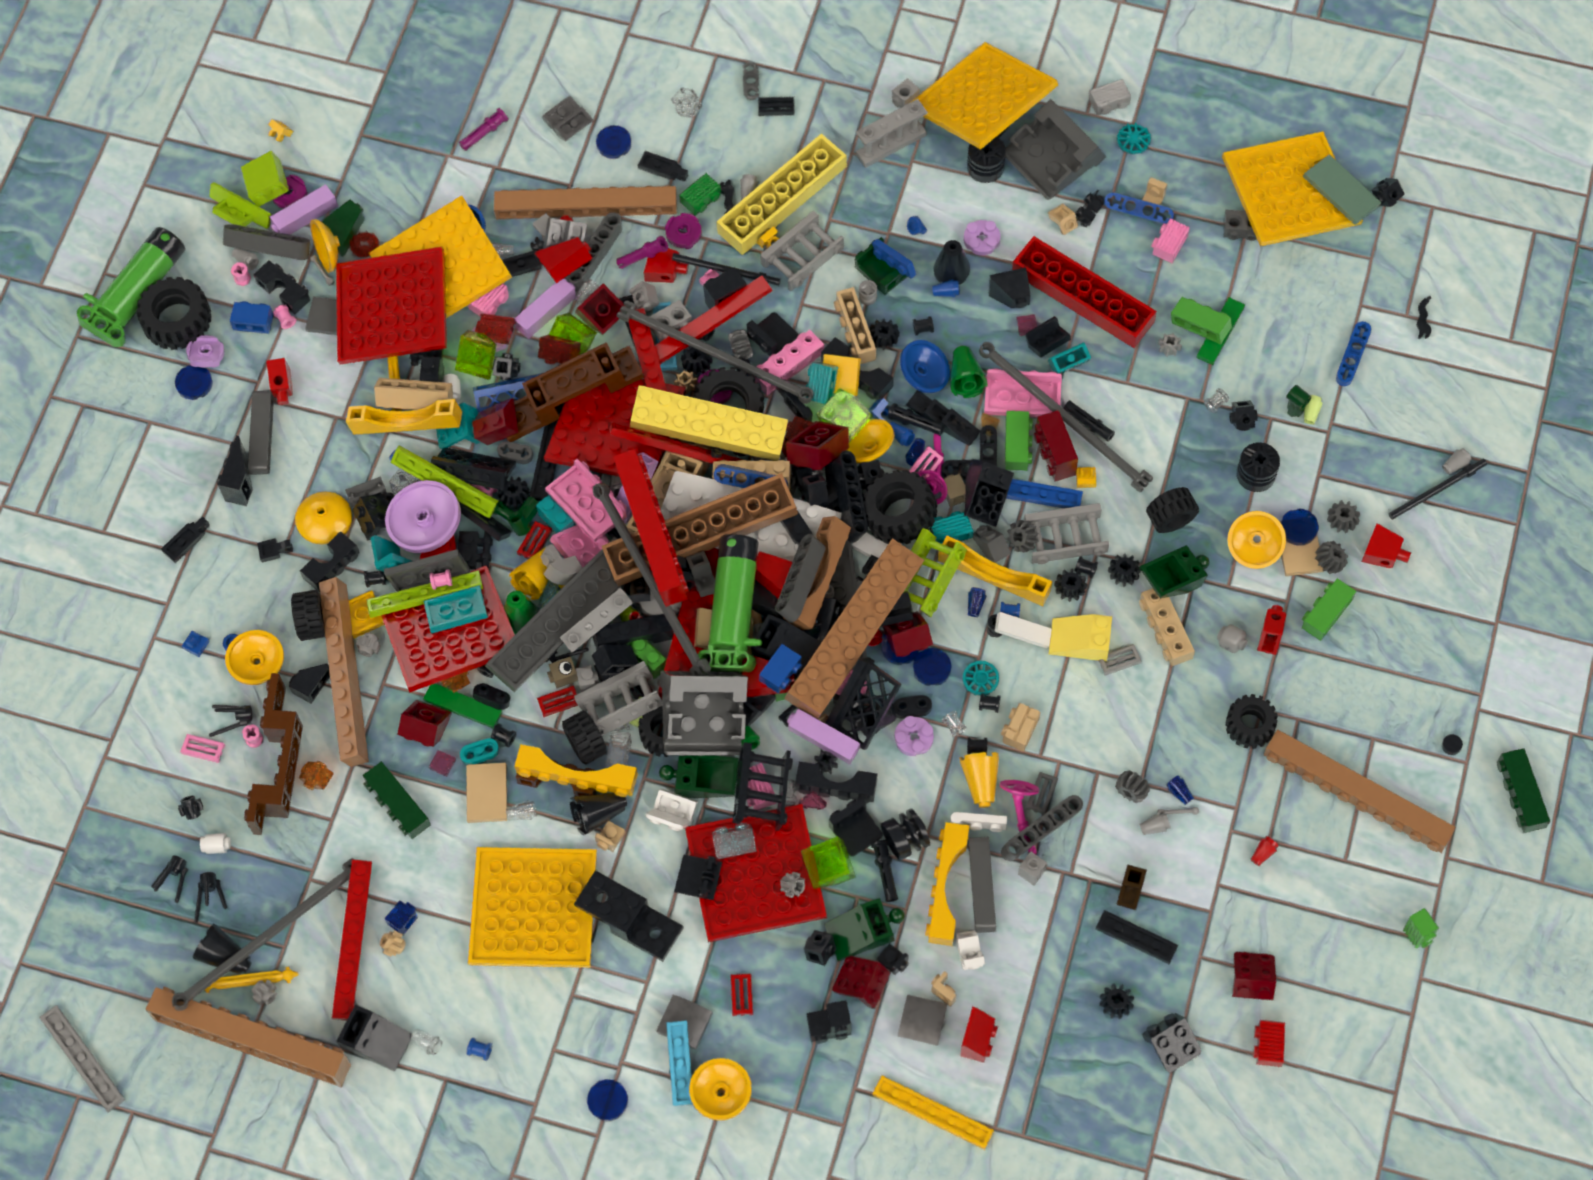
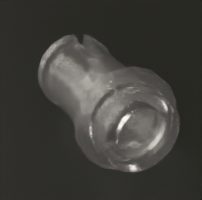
M788 779L785 806H793L797 801L795 781Z

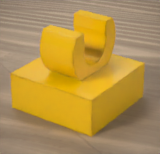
M271 119L268 124L273 128L270 130L269 136L274 137L277 133L278 136L275 140L281 142L284 136L290 137L293 133V130L281 121Z
M774 226L759 238L758 244L761 248L767 245L768 249L771 246V242H776L779 239L776 237L778 231Z
M1077 467V488H1096L1095 467Z

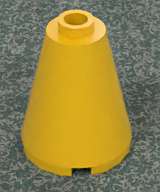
M545 548L513 569L509 574V577L511 576L512 578L510 583L514 589L521 591L525 595L532 596L530 598L532 600H537L542 596L549 581L544 575L547 567L543 564L540 557Z
M986 752L964 755V758L959 757L974 804L979 805V808L990 807L991 803L995 801L999 754L992 752V756H987Z

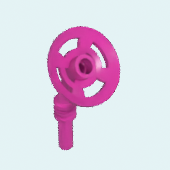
M934 434V451L940 454L943 460L934 471L921 470L917 474L920 477L924 474L930 475L925 480L933 494L942 493V496L936 499L938 505L947 496V485L941 477L942 465L944 463L941 436Z
M1003 780L1000 782V787L1011 793L1014 798L1018 820L1017 827L1019 832L1029 826L1028 821L1025 820L1022 799H1024V796L1038 794L1039 787L1025 781ZM1024 835V839L1027 842H1031L1030 838ZM1035 846L1028 850L1029 853L1037 854Z

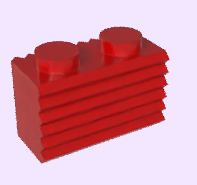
M1260 1020L1258 1026L1255 1025L1254 1038H1258L1257 1046L1253 1048V1058H1257V1065L1282 1067L1284 1062L1285 1022Z

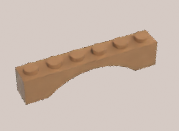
M836 516L823 517L816 533L817 539L825 545V552L801 615L795 622L790 623L800 630L812 629L815 625L818 612L822 607L823 599L829 589L830 581L835 573L838 560L842 555L845 542L848 539L851 527Z

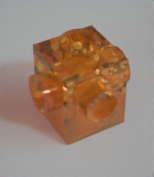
M468 671L445 679L441 683L445 688L449 687L455 693L470 684L467 677L469 673Z
M308 761L302 767L298 778L304 782L303 786L310 790H324L334 773L327 768V765L320 761Z

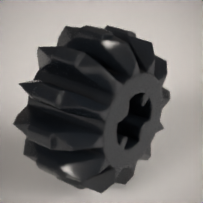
M883 318L882 322L876 319L875 324L870 325L869 331L876 349L880 346L883 350L886 349V346L892 349L893 344L898 343L900 332L897 324H893L892 320L886 322L885 318Z
M689 346V350L684 349V355H681L684 370H687L689 373L694 372L696 376L698 372L704 374V370H710V365L713 364V359L710 355Z
M511 476L510 481L506 480L504 490L498 491L497 494L500 501L504 502L508 508L514 505V508L517 509V505H523L524 501L529 497L530 489L527 487L526 481H521L520 477L514 480Z
M1126 553L1123 554L1122 558L1117 554L1115 560L1112 559L1108 567V573H1111L1110 580L1116 579L1115 584L1117 585L1122 582L1124 587L1127 582L1130 585L1134 584V580H1138L1139 573H1141L1139 560L1133 561L1134 556L1132 555L1128 558Z
M1072 568L1068 573L1064 569L1062 575H1057V581H1055L1054 586L1056 587V594H1061V599L1068 597L1069 602L1072 598L1078 601L1080 596L1085 595L1088 584L1085 583L1086 577L1081 576L1080 571L1074 573Z
M1112 984L1111 989L1105 987V993L1100 994V999L1103 1001L1099 1005L1100 1007H1105L1103 1010L1104 1014L1111 1012V1019L1114 1018L1115 1014H1117L1118 1019H1122V1013L1128 1016L1130 1013L1129 1009L1134 1007L1131 1003L1134 1001V996H1128L1131 992L1130 989L1123 991V984L1120 985L1119 989L1116 988L1115 984ZM1116 998L1120 1000L1118 1005L1114 1004Z

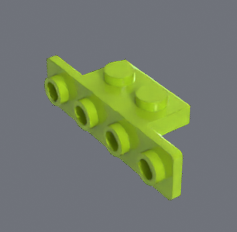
M215 182L210 184L209 197L218 202L213 207V214L234 225L247 226L254 222L265 229L270 227L271 213Z

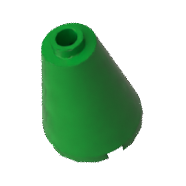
M959 346L953 351L950 381L951 392L957 397L958 395H963V398L978 396L984 392L985 386L987 388V378L971 348Z
M513 591L508 594L504 610L514 635H516L539 612V609L521 591Z

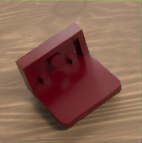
M1235 952L1233 956L1234 981L1232 997L1274 1000L1276 988L1275 956L1265 953Z
M849 956L844 960L832 991L836 994L857 998L868 1008L875 1009L882 991L888 982L890 972L878 961Z

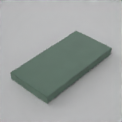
M1330 154L1304 173L1303 177L1354 225L1381 205V202Z

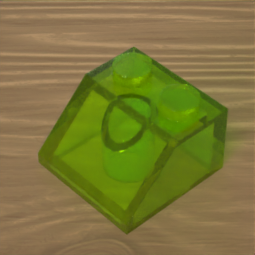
M565 313L556 317L543 347L562 361L567 362L585 353L591 347L597 332L572 314Z
M467 330L460 336L455 371L490 380L497 344L485 334Z
M841 388L816 414L820 422L848 427L849 443L873 417L872 413L854 395Z
M837 836L801 850L814 889L838 885L856 878L844 840Z

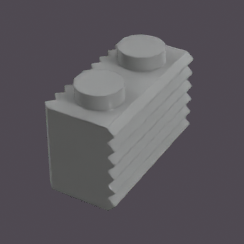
M1123 79L1089 90L1088 99L1099 116L1100 114H1109L1115 109L1127 107L1130 104L1131 94Z

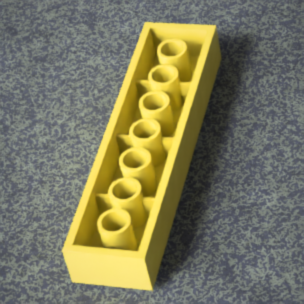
M820 134L716 222L717 233L740 254L744 255L758 243L759 238L773 226L777 227L847 167V155L823 134Z
M639 385L630 427L777 461L780 458L788 419Z

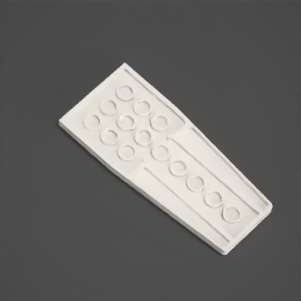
M676 471L670 482L661 512L664 519L667 520L744 488L722 484L715 479ZM793 498L798 512L816 538V533L823 517L836 516L841 520L842 514L840 512L817 505L810 506L808 502ZM781 522L746 535L758 540V553L761 551L792 562L799 547L793 542Z

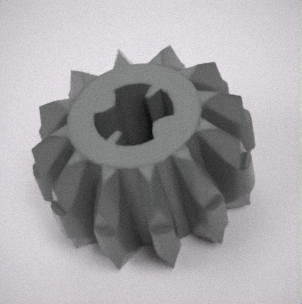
M741 329L729 333L728 338L734 357L739 359L751 358L753 352L746 331Z
M1341 500L1339 505L1334 503L1332 508L1328 510L1327 522L1331 523V528H1337V533L1341 529L1345 534L1349 529L1353 531L1356 527L1355 525H1358L1360 522V512L1356 511V505L1350 506V501L1344 504Z
M1023 520L1012 523L1010 525L1011 529L1007 530L1010 537L1006 539L1011 541L1009 547H1014V551L1023 553L1034 549V543L1039 542L1036 536L1040 533L1035 532L1037 526L1031 525V521Z
M1334 540L1324 542L1315 551L1317 555L1315 559L1319 562L1318 566H1321L1322 570L1327 571L1329 574L1339 573L1348 564V555L1344 552L1346 549H1342L1341 544H1336Z
M1130 770L1120 774L1115 786L1119 794H1122L1124 798L1134 803L1142 802L1150 791V785L1147 783V780Z

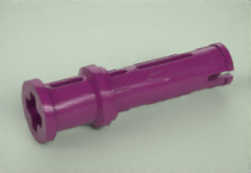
M497 108L493 115L486 117L484 123L459 141L462 149L467 151L486 134L496 131L500 124L507 122L509 119L501 108Z
M658 236L652 242H645L643 247L617 258L616 263L617 265L622 264L619 268L623 269L646 257L653 258L661 251L666 252L668 250V243L663 236Z

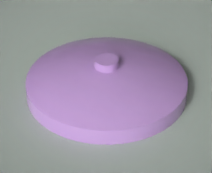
M436 481L412 483L399 491L390 502L385 516L386 530L394 543L405 551L412 553L433 551L444 545L456 532L461 518L460 504L454 493L442 483Z

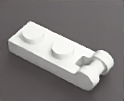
M955 812L951 815L950 823L969 825L970 829L977 831L990 829L992 832H1001L1006 830L1007 816Z

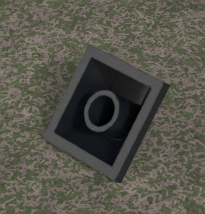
M1026 268L990 275L989 297L1011 309L1024 308L1030 305V289Z

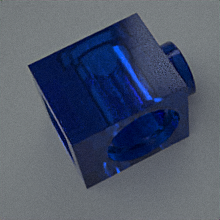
M399 900L384 919L388 926L404 935L417 920L418 916L415 912L416 908L409 902L405 904Z

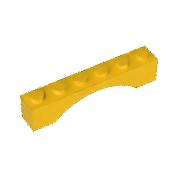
M455 399L437 400L425 408L413 411H387L367 405L349 406L346 423L354 435L458 428L461 423L462 410Z
M946 536L942 544L953 548L957 541L967 549L965 558L959 564L958 570L1040 606H1044L1051 592V580L1037 574L1019 572L998 565L979 555L965 543ZM938 551V561L945 564L949 555Z
M520 744L515 762L516 773L522 777L534 776L542 781L554 780L561 785L574 784L581 789L593 788L601 793L613 792L620 797L633 795L638 776L636 767L615 764L598 771L571 770L553 762L540 748Z
M945 822V829L941 828L939 840L943 841L942 848L938 847L936 859L940 860L939 867L935 866L934 878L937 879L936 886L932 885L931 891L934 905H929L928 916L932 918L931 924L926 925L925 936H929L928 943L953 946L956 920L951 914L946 901L945 884L953 864L966 852L969 825Z

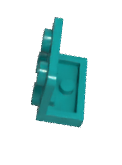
M464 402L458 404L462 410L460 427L436 429L440 449L448 448L464 439L475 444L480 443V441L474 439L472 424L479 414L477 408Z
M376 535L371 537L374 564L377 570L384 572V569L413 562L401 556L400 547L394 542Z

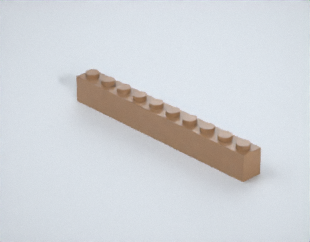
M670 185L662 187L629 186L626 188L592 187L590 189L556 188L553 190L520 189L517 191H494V213L496 219L540 218L545 213L550 218H561L564 215L569 217H601L612 212L620 216L677 214L676 186Z
M337 577L319 582L340 761L353 767L367 763L369 760L347 585Z
M1278 729L1265 749L1264 756L1270 762L1284 766L1288 772L1297 773L1305 781L1313 782L1323 791L1337 795L1338 799L1355 805L1361 812H1368L1377 821L1388 823L1394 830L1406 833L1412 840L1426 844L1434 852H1443L1456 828Z

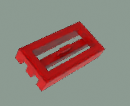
M535 521L520 545L517 555H523L524 558L528 559L541 551L552 533V528ZM539 527L540 529H539L538 533L536 534V536L534 537V539H533L531 545L529 546L528 550H527V551H524L525 548L527 547L529 541L531 540L532 536L534 535L535 531H536L537 528ZM544 530H546L545 533H544V535L542 536L541 540L539 541V539H540L541 535L543 534ZM539 541V543H538L537 547L535 548L534 552L531 554V552L533 551V549H534V547L536 546L537 542Z
M574 685L537 698L543 717L578 706L576 700H574V696L577 695ZM569 693H573V695H570V696H567V697H564V698H559V699H556L555 701H552V702L543 704V702L549 701V700H551V699H554V698H557V697H560V696H563V695H566V694H569Z
M751 974L731 975L732 1015H753ZM735 979H739L740 1010H736ZM743 979H747L748 1009L744 1007Z

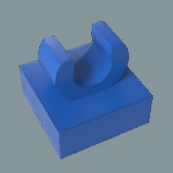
M884 398L878 399L864 414L869 419L875 417L876 419L884 420L881 412L888 415L889 409L885 407L889 403Z
M191 631L182 648L200 657L210 641L208 638Z

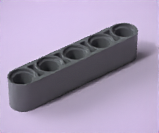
M615 212L607 214L587 244L591 249L589 253L592 257L590 261L584 264L588 266L583 267L582 265L567 276L568 282L575 286V292L585 287L620 235L622 223L619 214Z
M234 224L224 225L223 245L296 260L309 259L310 240L307 238Z
M271 390L252 392L248 471L250 475L270 473L274 396Z
M807 534L802 538L775 610L790 623L795 622L801 615L825 552V545L812 534Z
M1071 795L1011 838L1001 849L1002 857L1007 861H1014L1073 818L1083 808L1082 799L1077 795ZM1068 803H1071L1075 807V810L1071 809ZM1054 814L1060 817V821L1055 819ZM1039 825L1044 826L1045 831H1042ZM1024 835L1028 836L1031 842H1027L1024 839ZM1009 846L1013 847L1016 853H1012L1009 850Z
M989 837L968 838L976 933L996 932Z

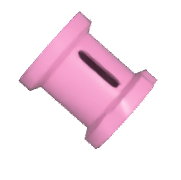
M236 263L232 266L231 273L234 276L235 283L240 286L247 285L251 280L247 266L244 263Z
M280 305L273 311L274 317L278 318L281 322L280 326L282 329L291 328L296 323V319L289 313L287 305Z
M449 569L442 573H430V582L433 590L440 586L453 585Z
M253 724L244 727L242 734L246 744L252 748L259 747L263 742V736L259 732V728Z

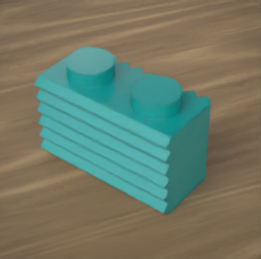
M1083 342L1050 357L1048 363L1052 372L1062 374L1088 362L1091 359V355Z
M813 362L809 366L807 374L810 377L805 387L813 390V402L823 404L833 402L838 366L821 362Z
M550 495L537 504L539 517L548 524V527L553 529L555 534L575 526L574 520Z
M955 511L945 518L938 516L934 518L933 526H929L930 532L937 537L935 541L941 544L946 536L958 541L973 538V528L969 518L964 516V512Z

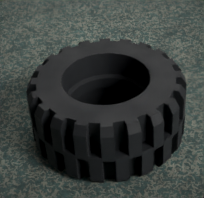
M167 277L163 281L160 279L156 281L155 285L151 284L148 286L147 292L143 291L141 294L142 299L138 300V309L136 311L139 323L146 337L154 345H160V348L164 349L170 347L171 350H177V347L187 348L191 341L193 343L197 340V337L204 336V331L207 332L210 327L209 323L212 316L209 303L200 286L194 284L189 279L185 281L183 277H176V279ZM184 304L190 307L188 313L176 322L168 323L159 320L161 313L171 305Z
M720 367L718 372L715 370L710 371L708 376L704 375L701 378L693 394V398L711 402L712 397L716 393L726 390L733 391L744 399L746 403L745 410L762 414L765 404L764 393L761 392L760 384L755 383V378L752 375L748 377L746 375L747 371L742 369L740 372L736 371V367H730V370Z
M894 470L892 471L893 473L888 474L887 472L882 474L883 477L881 478L877 477L873 481L874 483L867 487V493L863 494L867 524L871 533L878 540L884 541L886 544H889L892 538L900 544L904 542L909 544L912 540H917L922 528L929 530V526H933L934 518L937 517L938 512L936 509L938 507L937 501L929 484L919 474L915 472L910 473L909 470H903L902 472ZM901 499L914 500L912 506L903 514L897 516L885 515L886 510L894 502Z

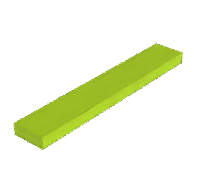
M399 445L396 448L390 463L422 481H436L444 484L454 493L459 502L487 518L492 516L498 500Z
M478 570L451 577L452 586H440L433 590L431 583L367 599L369 616L373 618L423 605L425 600L479 585L483 589L480 572Z

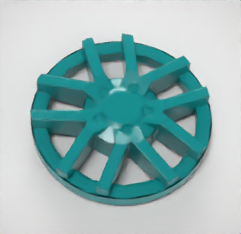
M1128 123L1117 134L1118 146L1129 154L1144 152L1151 142V135L1148 129L1137 123Z
M986 661L972 662L963 672V684L967 691L975 696H981V693L989 695L996 690L999 684L998 670L994 665ZM977 665H983V670H978ZM985 665L990 667L991 670L985 671ZM975 666V671H976V672L971 671V670H969V669H970L971 667ZM995 673L996 676L989 677V674ZM966 674L973 675V678L966 677ZM996 680L995 685H993L990 681ZM986 684H988L991 687L990 690L986 688ZM974 685L978 686L976 691L971 689Z

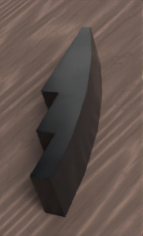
M919 390L913 394L906 404L918 415L944 424L945 433L968 446L973 443L980 433L978 428L954 409H947L936 399L931 400Z

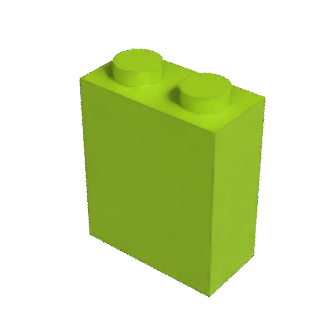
M272 150L241 166L248 197L258 207L289 191L281 160Z

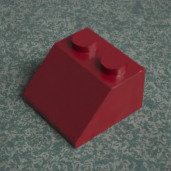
M603 283L577 307L575 313L589 327L603 335L619 320L616 315L618 312H621L620 308L624 304Z
M513 398L484 409L477 415L472 422L474 439L490 445L518 433Z
M918 611L914 612L913 620L882 626L891 650L896 657H904L909 655L910 652L925 650L928 646L933 645L928 623Z
M415 700L401 714L397 735L403 736L406 740L420 742L424 746L434 747L441 740L452 712Z

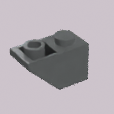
M981 526L973 533V539L979 548L994 563L1011 554L1004 535L990 526Z

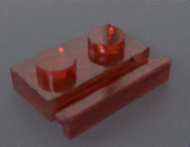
M481 313L480 321L477 322L473 333L474 340L509 345L514 324L517 322L515 318Z

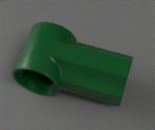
M1295 385L1286 395V398L1289 400L1287 414L1291 417H1300L1304 412L1305 406L1312 398L1298 385Z
M528 497L519 511L511 513L507 519L517 536H524L531 530L530 522L538 512L536 506L539 501L532 497Z

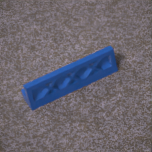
M540 374L473 387L478 413L494 406V402L501 403L497 400L500 393L505 392L510 395V398L520 399L515 394L519 389H524L522 383ZM487 396L492 399L489 406H480L479 397Z

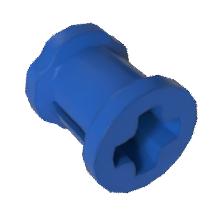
M1001 602L1000 612L1019 618L1020 603L1013 605Z
M472 1037L466 1054L468 1056L482 1057L484 1061H487L492 1051V1043L485 1044L476 1041V1038Z

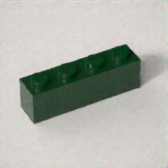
M1525 748L1501 753L1497 761V768L1503 774V785L1505 790L1509 791L1510 805L1516 811L1518 827L1522 828L1523 833L1547 828L1551 821Z
M382 761L362 775L365 780L363 783L369 793L372 791L375 793V800L381 807L385 806L388 809L386 813L393 822L397 820L400 824L398 828L404 836L409 835L411 839H414L431 826L428 817Z

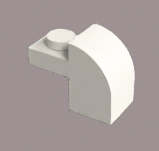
M976 931L956 933L957 948L963 970L982 967L985 964V960L980 950Z

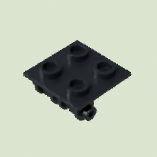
M683 854L674 893L714 901L723 862L716 861V858L713 856H708V859Z

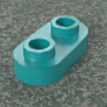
M486 738L465 745L460 750V758L466 765L478 764L493 759L499 753L498 743L492 738ZM488 748L493 749L491 752H486ZM469 754L474 755L471 759L467 758Z

